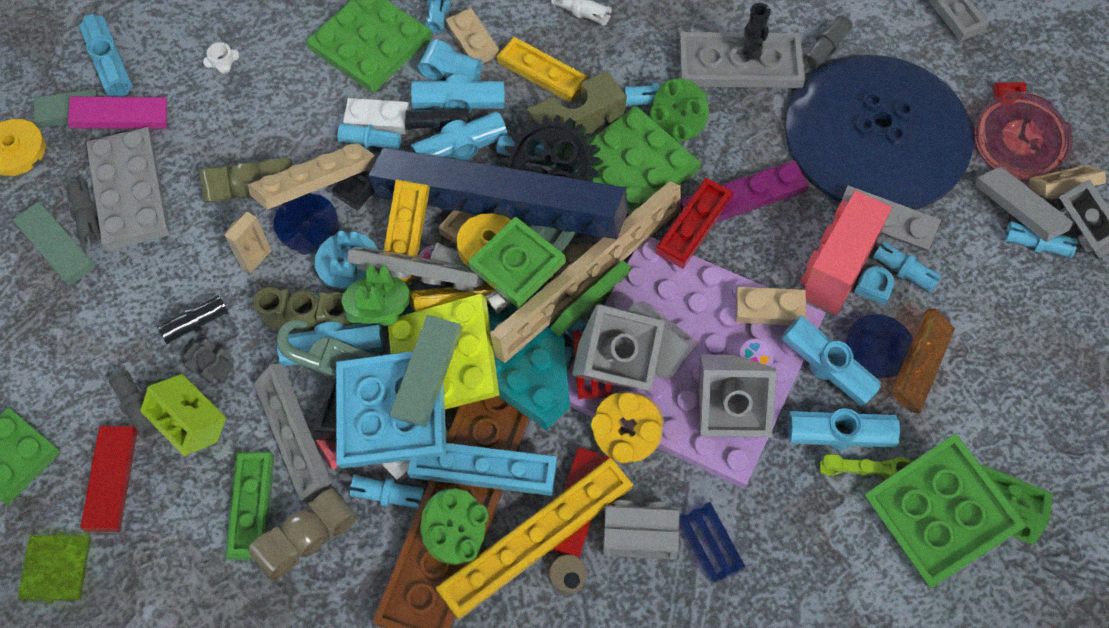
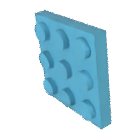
M413 351L336 362L337 466L340 468L447 456L444 381L426 428L393 419L389 415Z

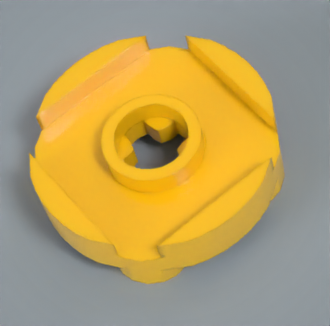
M620 391L609 396L598 406L591 422L594 438L600 449L620 463L640 461L653 453L661 443L664 425L663 414L656 402L642 393ZM623 417L627 421L631 419L636 421L637 424L633 428L636 432L635 435L631 436L630 433L624 434L621 431V419Z

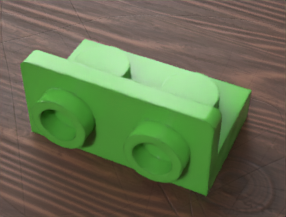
M982 465V468L1027 526L1012 537L1031 545L1035 544L1050 522L1053 493Z

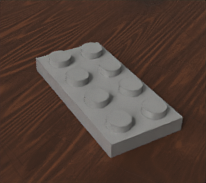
M680 32L681 78H687L699 87L802 88L804 85L805 76L800 33H769L763 43L761 57L756 60H749L745 58L746 54L743 55L742 52L745 43L744 33Z
M144 127L87 141L86 145L101 242L104 249L110 251L169 236L170 231L152 133L149 128Z

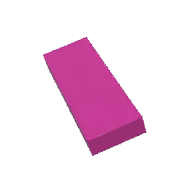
M70 97L68 124L70 128L140 129L148 127L149 129H167V97Z

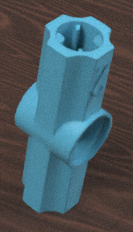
M91 14L83 17L79 27L87 44V51L94 62L107 96L122 97L128 95V91L133 86L125 69L124 60L116 47L104 16Z
M462 74L451 75L446 81H413L411 86L413 109H433L434 106H440L441 109L468 107V113L471 109H504L505 82L472 81L471 78Z
M497 112L468 123L462 120H455L446 124L440 134L411 144V150L414 153L467 161L476 155L479 148L497 142L501 135L507 136V130L500 113Z
M802 315L796 318L782 335L781 339L809 362L811 372L817 378L830 380L860 406L865 405L881 387V382L853 359V353L847 344L842 341H832ZM828 356L833 360L834 365L829 361Z
M325 322L317 325L314 331L288 335V341L293 347L306 352L309 351L310 347L317 340L323 337L333 338L368 353L382 352L384 347L380 323H361L344 326L339 322ZM277 346L279 362L283 367L298 364L284 357Z
M847 408L839 409L834 413L790 411L787 435L789 444L829 445L836 450H846L851 446L896 448L899 444L900 423L896 415L858 414L852 409ZM835 425H844L848 428L850 434H842Z

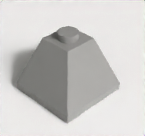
M599 304L596 305L579 341L572 376L605 384L651 391L665 321Z
M700 355L698 384L700 435L772 437L776 368L737 355Z

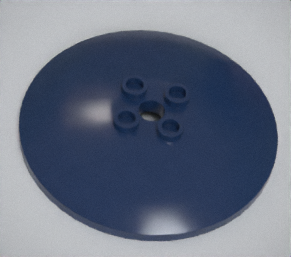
M852 56L833 61L817 69L805 79L803 87L797 88L789 104L785 122L787 146L793 161H796L803 176L813 186L841 203L846 188L849 185L914 210L926 207L947 195L958 184L969 165L973 152L974 136L972 124L964 105L954 91L928 70L914 63L888 56ZM874 120H885L890 126L880 127Z

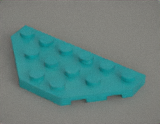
M490 303L487 304L491 332L498 324L508 319L519 308L511 304L497 314ZM408 305L406 309L401 314H399V316H403L417 311H414L413 308L410 305ZM557 318L506 363L496 358L494 354L500 395L498 397L545 430H548L570 408L564 336L560 335L558 337L550 329Z

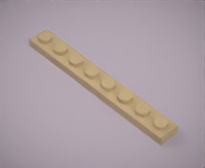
M670 181L663 188L656 191L651 198L639 208L634 209L631 215L624 220L617 239L603 237L574 263L569 264L553 281L547 283L528 302L523 303L508 319L498 324L490 333L495 357L506 363L609 271L642 245L649 236L651 237L680 212V185Z

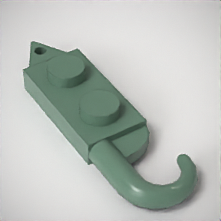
M301 320L288 321L282 325L277 334V346L284 357L333 379H336V362L376 357L373 354L333 338L325 337L317 340L308 352L295 348L289 343L288 335L294 328L307 327V323Z

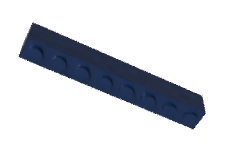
M389 148L382 149L368 175L376 197H381L385 200L393 198L396 180L430 186L427 206L437 207L442 210L465 212L475 216L494 213L506 216L511 220L516 216L523 223L533 226H544L561 229L565 232L589 234L598 238L617 239L629 210L626 187Z

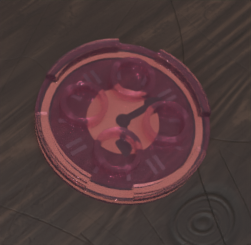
M1012 92L987 104L977 119L974 137L981 157L992 169L1002 167L1018 180L1029 181L1028 178L1055 172L1064 163L1072 148L1073 136L1069 122H1065L1062 115L1052 106L1053 103L1048 99L1033 93Z

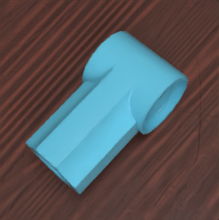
M432 40L418 64L419 72L426 78L434 81H439L443 77L448 78L455 74L466 75L472 81H479L483 68V60L454 52L450 45L441 40Z

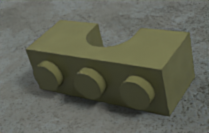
M607 70L581 83V103L583 106L579 108L569 109L563 107L555 96L527 108L528 128H532L531 119L533 118L542 124L544 115L550 117L552 122H554L556 115H560L564 118V123L568 118H571L576 122V126L581 124L586 128L585 134H591L597 128L607 123H614L626 113L627 96Z

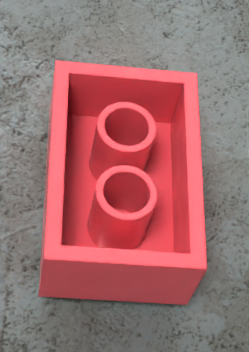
M856 190L849 202L844 199L841 201L832 225L829 224L820 241L821 244L818 250H814L806 266L807 270L800 282L801 285L805 286L806 301L836 316L838 315L892 209L891 206Z

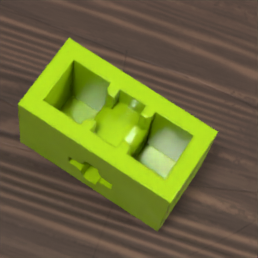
M183 374L148 386L140 410L184 457L217 443L227 419Z

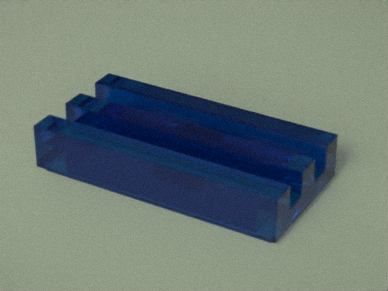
M711 502L704 504L700 509L692 510L687 515L679 516V524L711 585L744 570L745 564ZM703 516H707L733 566L729 567ZM691 522H696L722 571L716 573L690 524Z

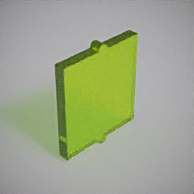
M58 532L55 536H29L18 600L45 601L48 604H52L56 600H81L91 537L89 535L65 536L61 532Z

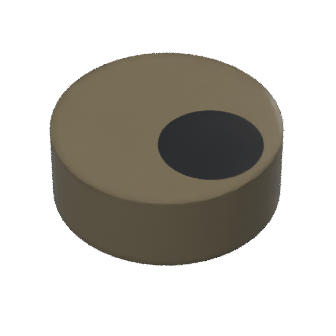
M563 555L552 563L550 581L558 592L574 594L580 591L586 582V567L578 557Z

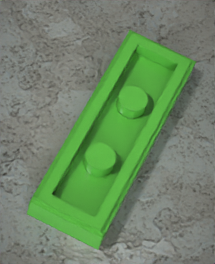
M622 260L569 306L550 329L558 337L566 333L613 291L615 285L628 275L631 267Z
M242 452L236 454L226 558L228 560H254L248 553V548L259 536L268 532L274 455L272 452Z

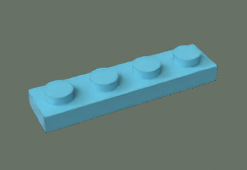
M446 443L447 456L410 460L408 468L409 478L552 496L557 457Z

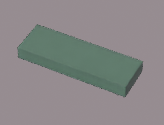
M40 201L12 219L15 225L68 286H71L96 268L90 258Z
M429 315L426 316L389 414L393 419L424 428L427 427L463 329L460 323Z

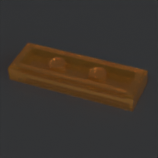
M936 308L926 309L891 392L911 413H921L955 330Z

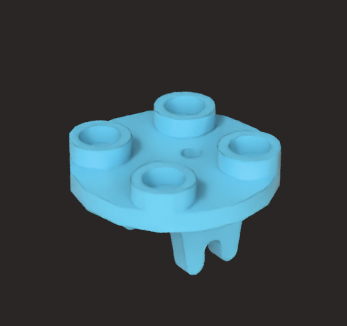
M339 231L338 234L329 237L320 245L315 255V269L321 283L338 291H346L351 284L359 279L366 278V271L359 270L358 264L347 262L349 249L359 246L377 249L375 243L366 235L357 232Z

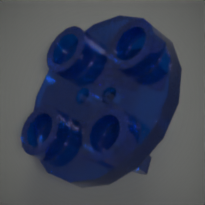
M312 193L283 203L277 209L274 218V230L281 243L304 255L318 249L329 237L334 236L340 228L337 211L331 201L321 195Z
M882 314L867 315L858 319L849 329L845 344L850 347L853 353V359L876 378H890L901 375L911 363L915 350L912 335L907 328L895 318Z

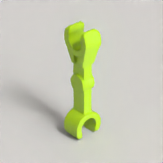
M827 454L820 461V473L823 475H838L843 472L857 473L863 476L870 474L880 475L888 479L898 472L896 466L906 467L910 464V460L906 457H897L882 462H875L869 459L848 460L842 459L841 456L836 454Z

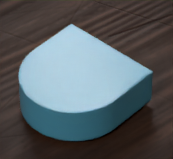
M869 267L862 273L854 293L886 305L894 287V278L883 267Z

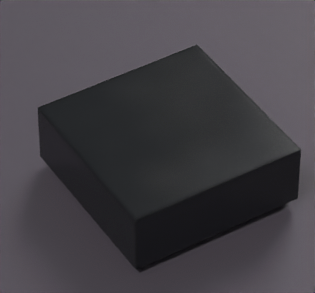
M360 173L339 181L331 190L334 197L357 211L374 193L370 179Z

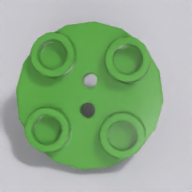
M687 78L668 80L657 90L653 102L654 106L650 110V116L655 123H658L676 141H686L698 136L706 126L709 117L706 99L708 94Z
M370 264L366 270V278L359 279L351 284L343 293L341 303L346 319L351 323H380L389 326L399 320V314L409 305L410 292L404 281L390 275L387 266L382 265L378 273L375 270V266Z
M456 488L439 491L429 499L422 512L420 528L423 545L426 546L428 552L434 558L443 563L459 564L473 561L484 540L485 524L488 521L486 507L479 504L477 499L467 491Z

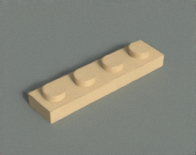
M359 143L349 144L337 151L322 154L316 159L303 164L293 165L287 170L274 175L264 176L260 180L248 184L249 195L268 210L373 168L376 156Z

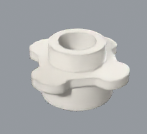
M214 43L207 49V57L204 58L203 63L206 68L213 67L218 69L220 73H227L231 70L233 61L239 58V53L235 49L231 50L225 43Z

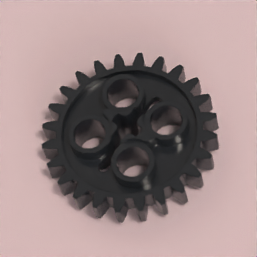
M544 115L542 124L533 118L531 119L532 128L530 130L521 125L520 129L523 135L521 137L511 135L512 140L516 143L514 147H504L506 151L511 153L510 157L501 158V162L507 164L508 168L590 182L593 181V178L602 177L603 175L595 169V166L603 163L602 159L593 156L601 150L596 144L590 145L595 137L590 133L585 134L586 128L581 124L576 126V122L571 118H568L564 123V118L560 115H556L554 122H552L550 117ZM543 143V152L541 153V155L535 157V148L537 147V145ZM570 147H574L573 157L565 161V151ZM527 162H534L540 165L553 166L555 163L561 168H577L578 171L576 173H568L558 169L546 171L541 167H526L525 164Z

